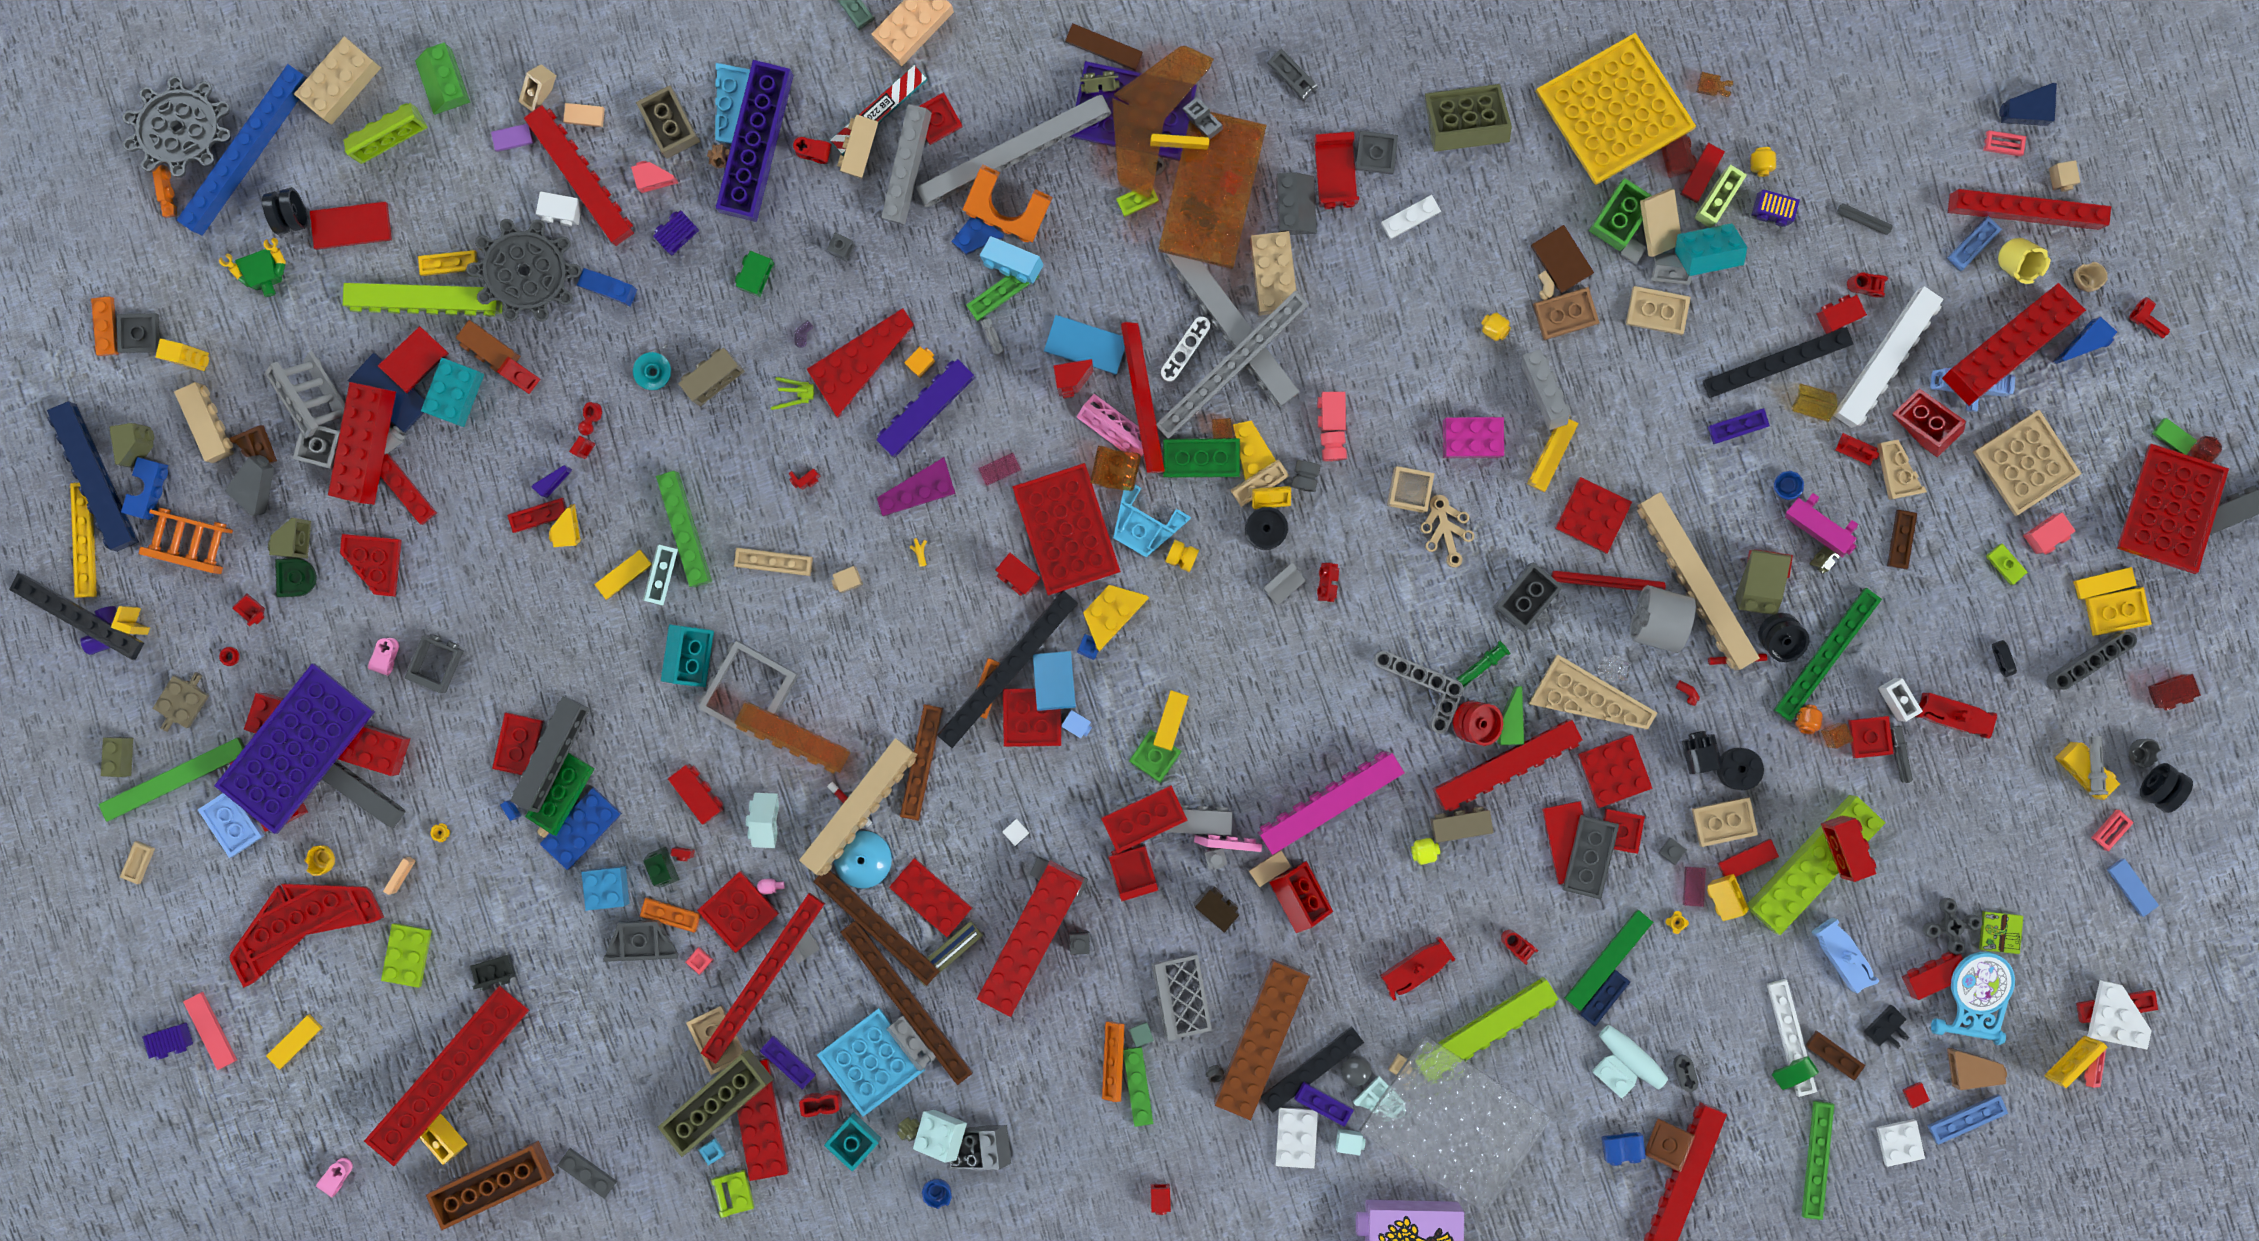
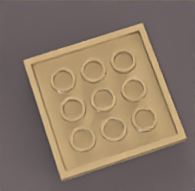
M2036 410L1973 451L1975 457L2014 516L2021 514L2081 475L2080 470L2040 410Z

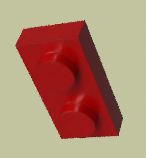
M509 356L497 370L500 375L528 394L532 392L541 380Z

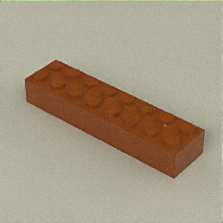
M1272 958L1215 1097L1214 1104L1216 1107L1251 1121L1310 978L1308 973Z

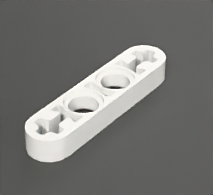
M1198 317L1194 320L1162 367L1161 377L1164 381L1173 382L1179 376L1210 329V322L1207 318ZM1205 322L1206 329H1201L1198 334L1201 335V338L1191 332V330L1196 332L1198 329L1197 323ZM1194 337L1196 345L1193 347L1187 346L1185 343L1186 338ZM1178 352L1184 353L1185 361L1177 362L1175 354ZM1170 361H1172L1173 364L1180 367V369L1178 370L1175 367L1173 370L1174 376H1169L1167 378L1165 370L1169 371L1171 369L1172 364L1169 363Z

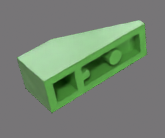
M1522 686L1514 687L1503 710V729L1497 740L1499 745L1524 744Z

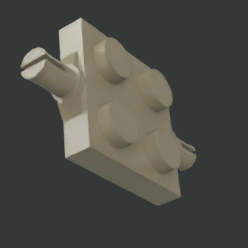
M195 672L190 681H185L176 675L172 676L152 708L166 718L160 727L161 729L168 732L173 722L185 728H190L210 696L197 686L203 675Z

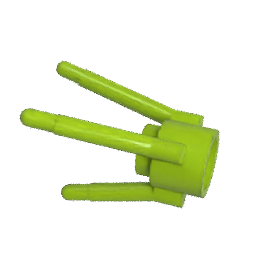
M776 377L777 381L798 385L797 388L779 387L778 391L797 392L798 398L801 399L772 406L771 410L809 403V400L814 399V385L809 384V382Z

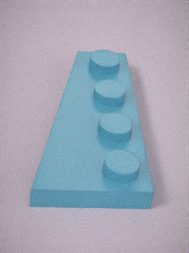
M716 63L717 98H715V105L717 106V115L715 116V140L731 145L750 69Z

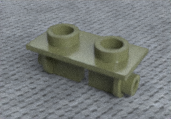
M1113 70L1103 71V75L1096 76L1095 73L1083 74L1084 77H1080V82L1084 81V84H1081V92L1086 94L1099 92L1098 85L1102 84V91H1115L1116 88H1120L1119 80H1115V78L1119 77L1118 73H1114Z
M1824 545L1814 556L1810 565L1818 567L1817 570L1824 574L1835 563L1832 557L1834 556L1839 559L1840 556Z

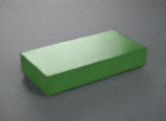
M2163 418L2152 433L2170 448L2185 455L2188 454L2197 441L2167 418Z

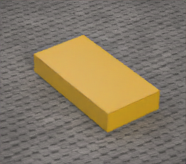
M1290 486L1252 489L1253 509L1291 506Z

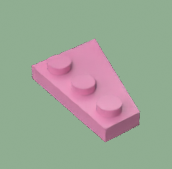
M1213 834L1208 836L1195 835L1194 843L1206 847L1261 852L1262 844L1256 843V839L1244 838V841L1238 840V837L1226 836V838H1220L1219 835Z

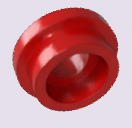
M226 647L220 652L219 659L223 665L233 666L238 663L240 654L237 649ZM230 653L233 656L231 660H229L228 655Z

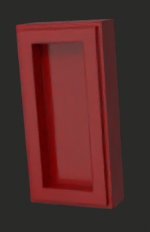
M579 435L569 452L586 459L595 443Z

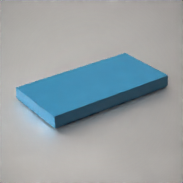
M1055 315L1044 352L1074 362L1092 359L1093 368L1117 375L1125 346L1123 336Z

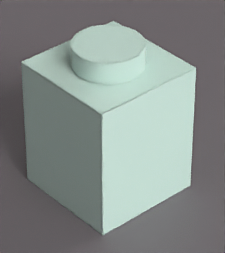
M1338 1129L1335 1148L1340 1153L1360 1155L1361 1150L1365 1148V1138H1363L1361 1132Z

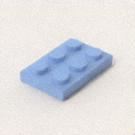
M223 793L198 809L229 858L234 857L265 836L253 817Z

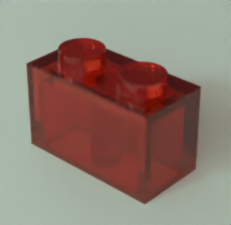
M1686 134L1661 148L1669 178L1691 173L1696 168V158L1692 155L1690 149L1691 139Z
M2181 674L2147 686L2154 707L2163 708L2164 710L2174 709L2176 704L2181 702L2182 704L2191 703L2194 701V698L2201 696L2193 674Z

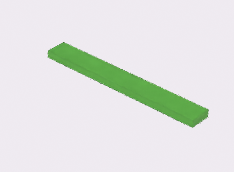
M237 737L98 804L106 822L228 765L245 748L241 738Z

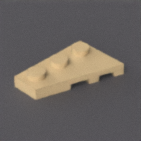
M1899 440L1877 444L1889 500L1927 492L1917 479L1919 476L1916 471L1912 470L1908 462L1909 458Z

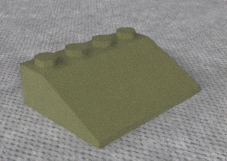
M1500 84L1425 93L1430 138L1434 152L1510 142L1512 124Z

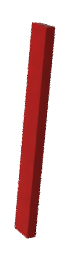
M1124 322L1121 323L1146 470L1147 473H1162L1165 470L1139 324Z

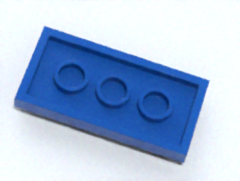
M594 787L570 811L557 836L549 833L540 845L566 870H569L622 813Z

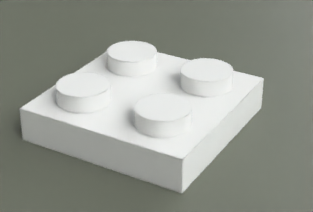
M1915 1119L1876 1127L1884 1164L1887 1167L1925 1159L1918 1124Z

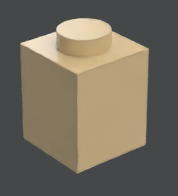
M2076 160L2058 163L2049 168L2053 190L2061 189V192L2074 189L2073 186L2080 183Z
M855 566L833 574L834 579L831 580L834 589L839 590L840 593L863 585Z

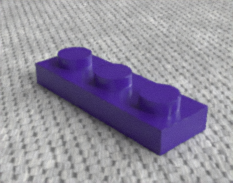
M1763 408L1710 425L1708 430L1714 445L1767 428L1770 424Z
M774 1035L760 1050L765 1057L802 1090L816 1075L812 1069Z
M1303 1082L1294 1098L1297 1102L1344 1127L1354 1111L1352 1107L1306 1082Z

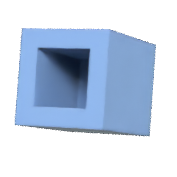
M1073 710L1070 711L1061 726L1079 738L1083 735L1087 737L1092 729L1090 726L1091 721Z

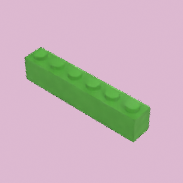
M671 471L656 476L689 587H698L711 583L712 578L680 473Z

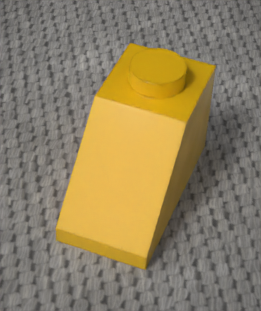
M571 504L566 508L550 528L549 540L553 543V547L576 546L581 541L575 504Z

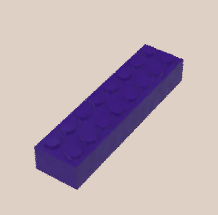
M756 60L752 61L716 204V209L721 214L754 222L758 220L794 77L789 68Z

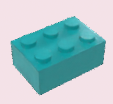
M1733 223L1677 234L1675 254L1688 276H1694L1744 265L1748 247Z
M441 357L421 412L464 427L485 374Z

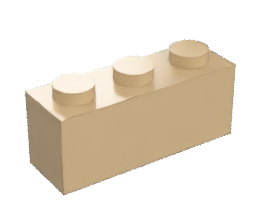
M857 114L855 119H850L848 129L851 130L849 137H845L842 148L846 150L844 156L840 155L837 164L838 167H841L839 172L862 179L878 121Z

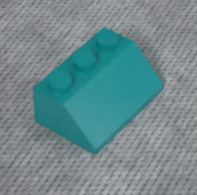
M669 624L661 681L672 684L706 687L714 630Z

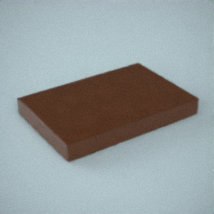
M1562 225L1531 245V248L1553 280L1560 294L1594 274V271L1565 225Z

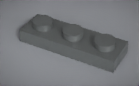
M572 1148L568 1149L557 1165L603 1199L607 1197L617 1182Z

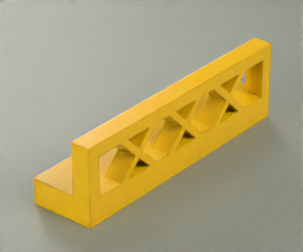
M1568 419L1567 425L1553 429L1527 482L1528 485L1542 492L1546 491L1579 423Z

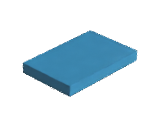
M1071 651L1034 654L1037 711L1076 708Z

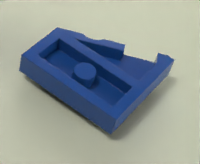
M971 217L951 242L967 255L978 248H983L990 236L1000 240L1004 237V234L994 226L985 224L983 219Z

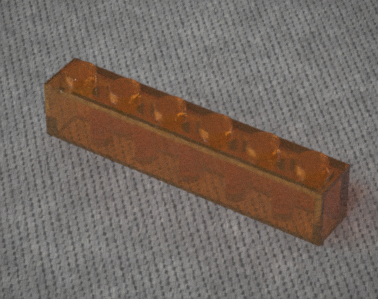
M744 700L734 720L737 729L743 732L749 730L755 733L754 736L764 741L766 738L773 741V746L780 749L783 747L790 749L789 753L792 755L807 757L806 761L809 763L824 765V769L833 774L835 771L841 772L850 754L849 749Z

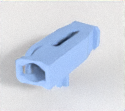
M1943 368L1932 372L1931 390L1954 392L1942 379L1951 368ZM2007 375L1984 395L2005 397L2013 394L2015 375ZM1936 376H1939L1938 384H1935ZM1979 399L1970 406L1966 404L1965 411L1977 412Z
M1830 918L1812 930L1811 933L1818 938L1822 950L1850 991L1859 993L1862 989L1877 984L1879 979L1873 976L1869 963L1852 938L1838 926V919Z

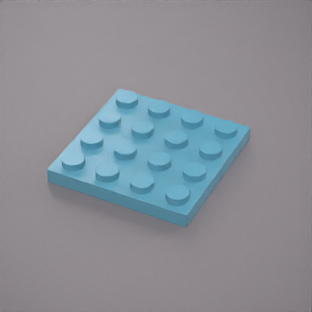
M880 1007L817 1054L862 1117L925 1071V1068L922 1071L916 1069L886 1028L892 1023Z

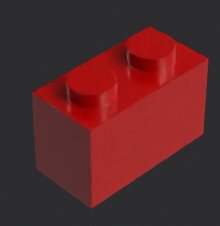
M1848 294L1838 299L1839 303L1834 306L1831 302L1821 307L1822 311L1816 315L1825 334L1867 316L1858 295L1850 297Z

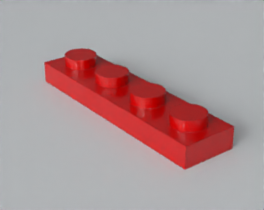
M386 453L383 458L381 478L418 523L423 525L437 512L390 454Z
M2154 990L2128 993L2140 1013L2158 1010L2156 992ZM2095 1000L2076 1003L2079 1022H2091Z

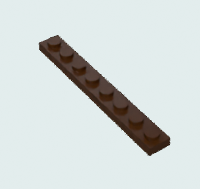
M831 870L825 875H819L813 881L926 986L941 971Z

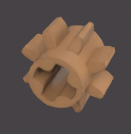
M723 144L713 145L712 150H708L707 153L709 164L716 168H726L730 149H727Z

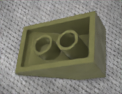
M1752 550L1735 595L1738 610L1772 615L1778 613L1783 600L1791 555Z

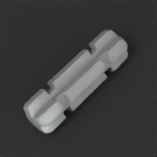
M986 318L981 321L982 327L985 329V334L990 346H992L994 355H999L1004 350L1002 345L999 344L1000 341L994 327H992L991 319Z

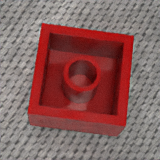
M1011 552L995 569L998 572L996 576L1005 584L1008 581L1013 584L1011 589L1020 596L1023 594L1027 596L1041 580L1035 572Z

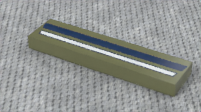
M970 921L927 959L939 970L943 971L979 940L983 934Z

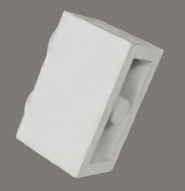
M540 192L536 215L542 218L541 220L544 222L553 223L554 220L559 221L561 225L572 227V224L579 225L583 202L578 198Z
M1894 678L1878 687L1897 721L1906 722L1923 712L1903 678Z

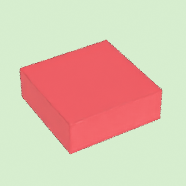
M698 947L685 963L700 975L714 959Z

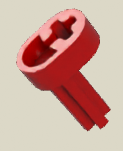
M2145 297L2136 305L2129 319L2137 325L2143 324L2163 339L2170 333V329L2150 315L2156 303Z

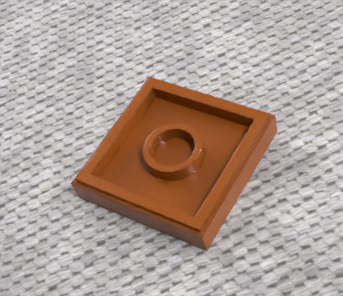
M1658 1118L1646 1146L1645 1155L1681 1172L1695 1135Z

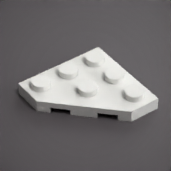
M2099 981L2087 1036L2093 1039L2148 1049L2151 1029L2124 987L2117 983Z

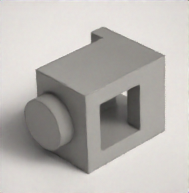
M1223 848L1204 850L1208 869H1220L1227 865Z

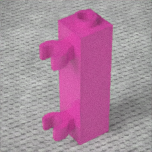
M1812 493L1806 502L1798 498L1786 512L1785 518L1843 558L1846 554L1850 555L1857 547L1855 545L1857 538L1851 534L1857 529L1859 524L1851 520L1847 527L1843 529L1813 508L1819 501V497L1816 494Z

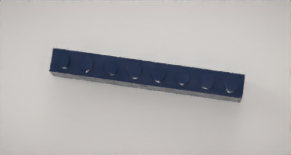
M68 401L48 409V421L57 432L55 437L65 450L63 452L64 457L71 463L73 468L71 472L81 485L79 490L88 501V510L95 516V525L104 536L102 540L105 547L118 552L139 543L127 514L121 513L122 503L77 404Z

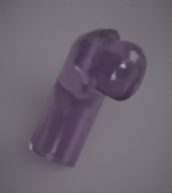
M808 320L794 332V342L797 347L803 348L806 346L807 333L814 328Z

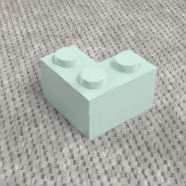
M754 793L753 800L749 802L750 815L746 816V827H749L748 839H751L752 847L775 848L778 835L776 823L779 810L778 794Z

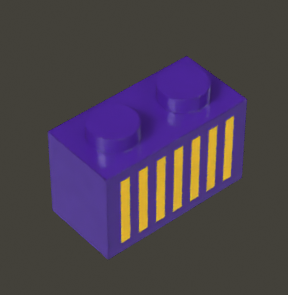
M1763 189L1757 193L1751 216L1757 217L1756 219L1766 222L1769 220L1775 222L1777 226L1786 227V225L1788 226L1794 222L1800 199Z

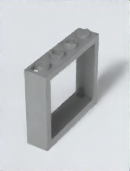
M735 641V643L732 642L728 647L727 653L729 654L726 659H722L717 667L719 671L716 677L713 676L710 679L707 693L701 695L698 701L700 703L698 708L752 739L761 742L799 674L748 645ZM739 649L786 675L784 682L755 732L708 706Z

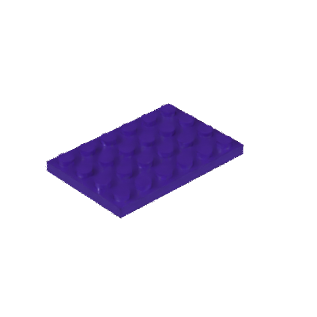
M1085 61L1082 77H1084L1083 74L1095 73L1096 76L1103 75V71L1113 70L1114 73H1118L1119 77L1115 78V80H1119L1120 88H1116L1115 91H1102V84L1098 85L1099 92L1086 94L1081 92V84H1084V81H1082L1079 87L1076 106L1098 95H1103L1111 114L1107 118L1069 137L1181 161L1184 148L1150 146V139L1152 134L1187 135L1190 119L1183 111V107L1194 100L1197 85Z

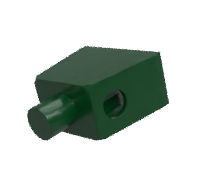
M666 846L647 854L643 860L653 886L662 888L680 880Z

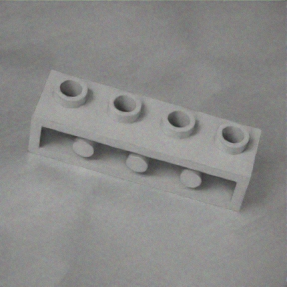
M1541 349L1524 354L1521 367L1548 429L1552 430L1567 425L1571 410L1569 405L1564 403L1562 389L1556 385L1555 373L1549 369L1548 357L1543 355Z

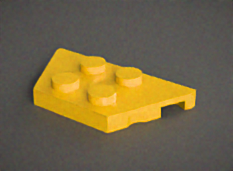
M1108 585L1083 612L1099 652L1149 599L1147 595Z

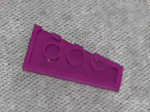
M945 457L877 497L882 516L884 517L956 494Z

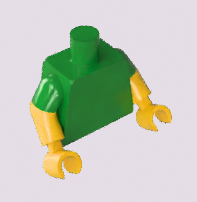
M276 238L271 239L273 245L269 244L268 239H266L263 243L266 249L236 259V263L232 262L233 257L228 253L225 256L229 259V262H225L221 257L219 259V263L224 267L228 266V270L246 287L255 290L262 289L264 297H271L276 294L273 285L282 282V275L286 265L280 249L276 247L278 245Z

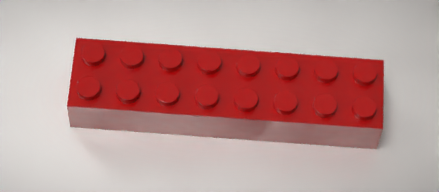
M2057 283L1951 368L1942 379L1970 406L2078 319L2086 309L2060 283Z
M255 693L244 730L256 734L284 698L268 693ZM365 724L338 760L385 775L396 776L400 774L411 738Z
M1051 860L1049 861L986 979L977 1000L1009 1017L1012 1016L1079 891L1084 877Z

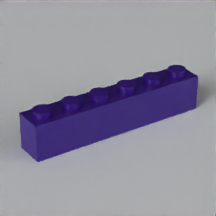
M959 359L955 362L953 360L949 362L945 367L946 371L942 375H936L931 381L933 384L928 389L926 387L923 388L918 394L919 398L915 402L910 401L904 408L906 411L901 416L899 414L891 420L892 425L887 429L883 428L878 433L876 440L891 456L895 458L975 379L974 374Z

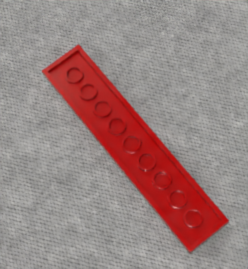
M499 986L364 1142L392 1166H396L526 1016L530 1009L502 986Z

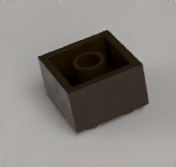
M1208 886L1194 902V907L1225 933L1238 918L1239 913L1237 910L1239 908L1230 899L1227 901L1223 899V893L1215 886L1213 888Z

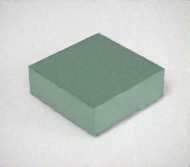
M1147 1022L1129 1028L1136 1048L1154 1041Z

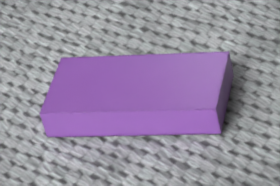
M528 124L491 132L496 152L534 144L531 128Z

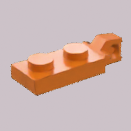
M161 164L152 173L157 201L161 205L162 216L170 218L177 216V206H175L173 201L174 190L170 183L171 172L167 166Z

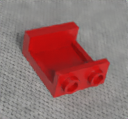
M1139 843L1118 854L1116 850L1111 851V855H1108L1121 902L1158 891L1145 844L1141 845Z

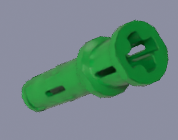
M1498 641V645L1490 651H1486L1482 659L1456 678L1463 685V688L1491 665L1496 666L1498 661L1505 655L1509 656L1511 654L1501 641Z

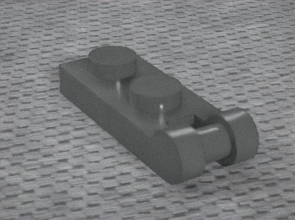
M1282 48L1267 62L1297 93L1302 101L1309 97L1308 94L1311 91L1314 92L1318 88L1317 84ZM1302 82L1307 85L1304 89L1299 86Z

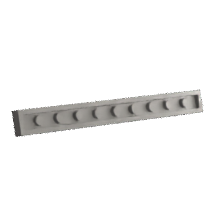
M1294 291L1156 424L1160 431L1170 439L1309 304Z

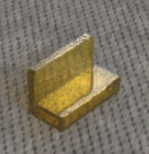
M1800 383L1798 386L1799 395L1792 406V411L1829 422L1837 409L1836 394Z

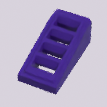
M563 465L531 487L540 496L548 498L572 472V469Z

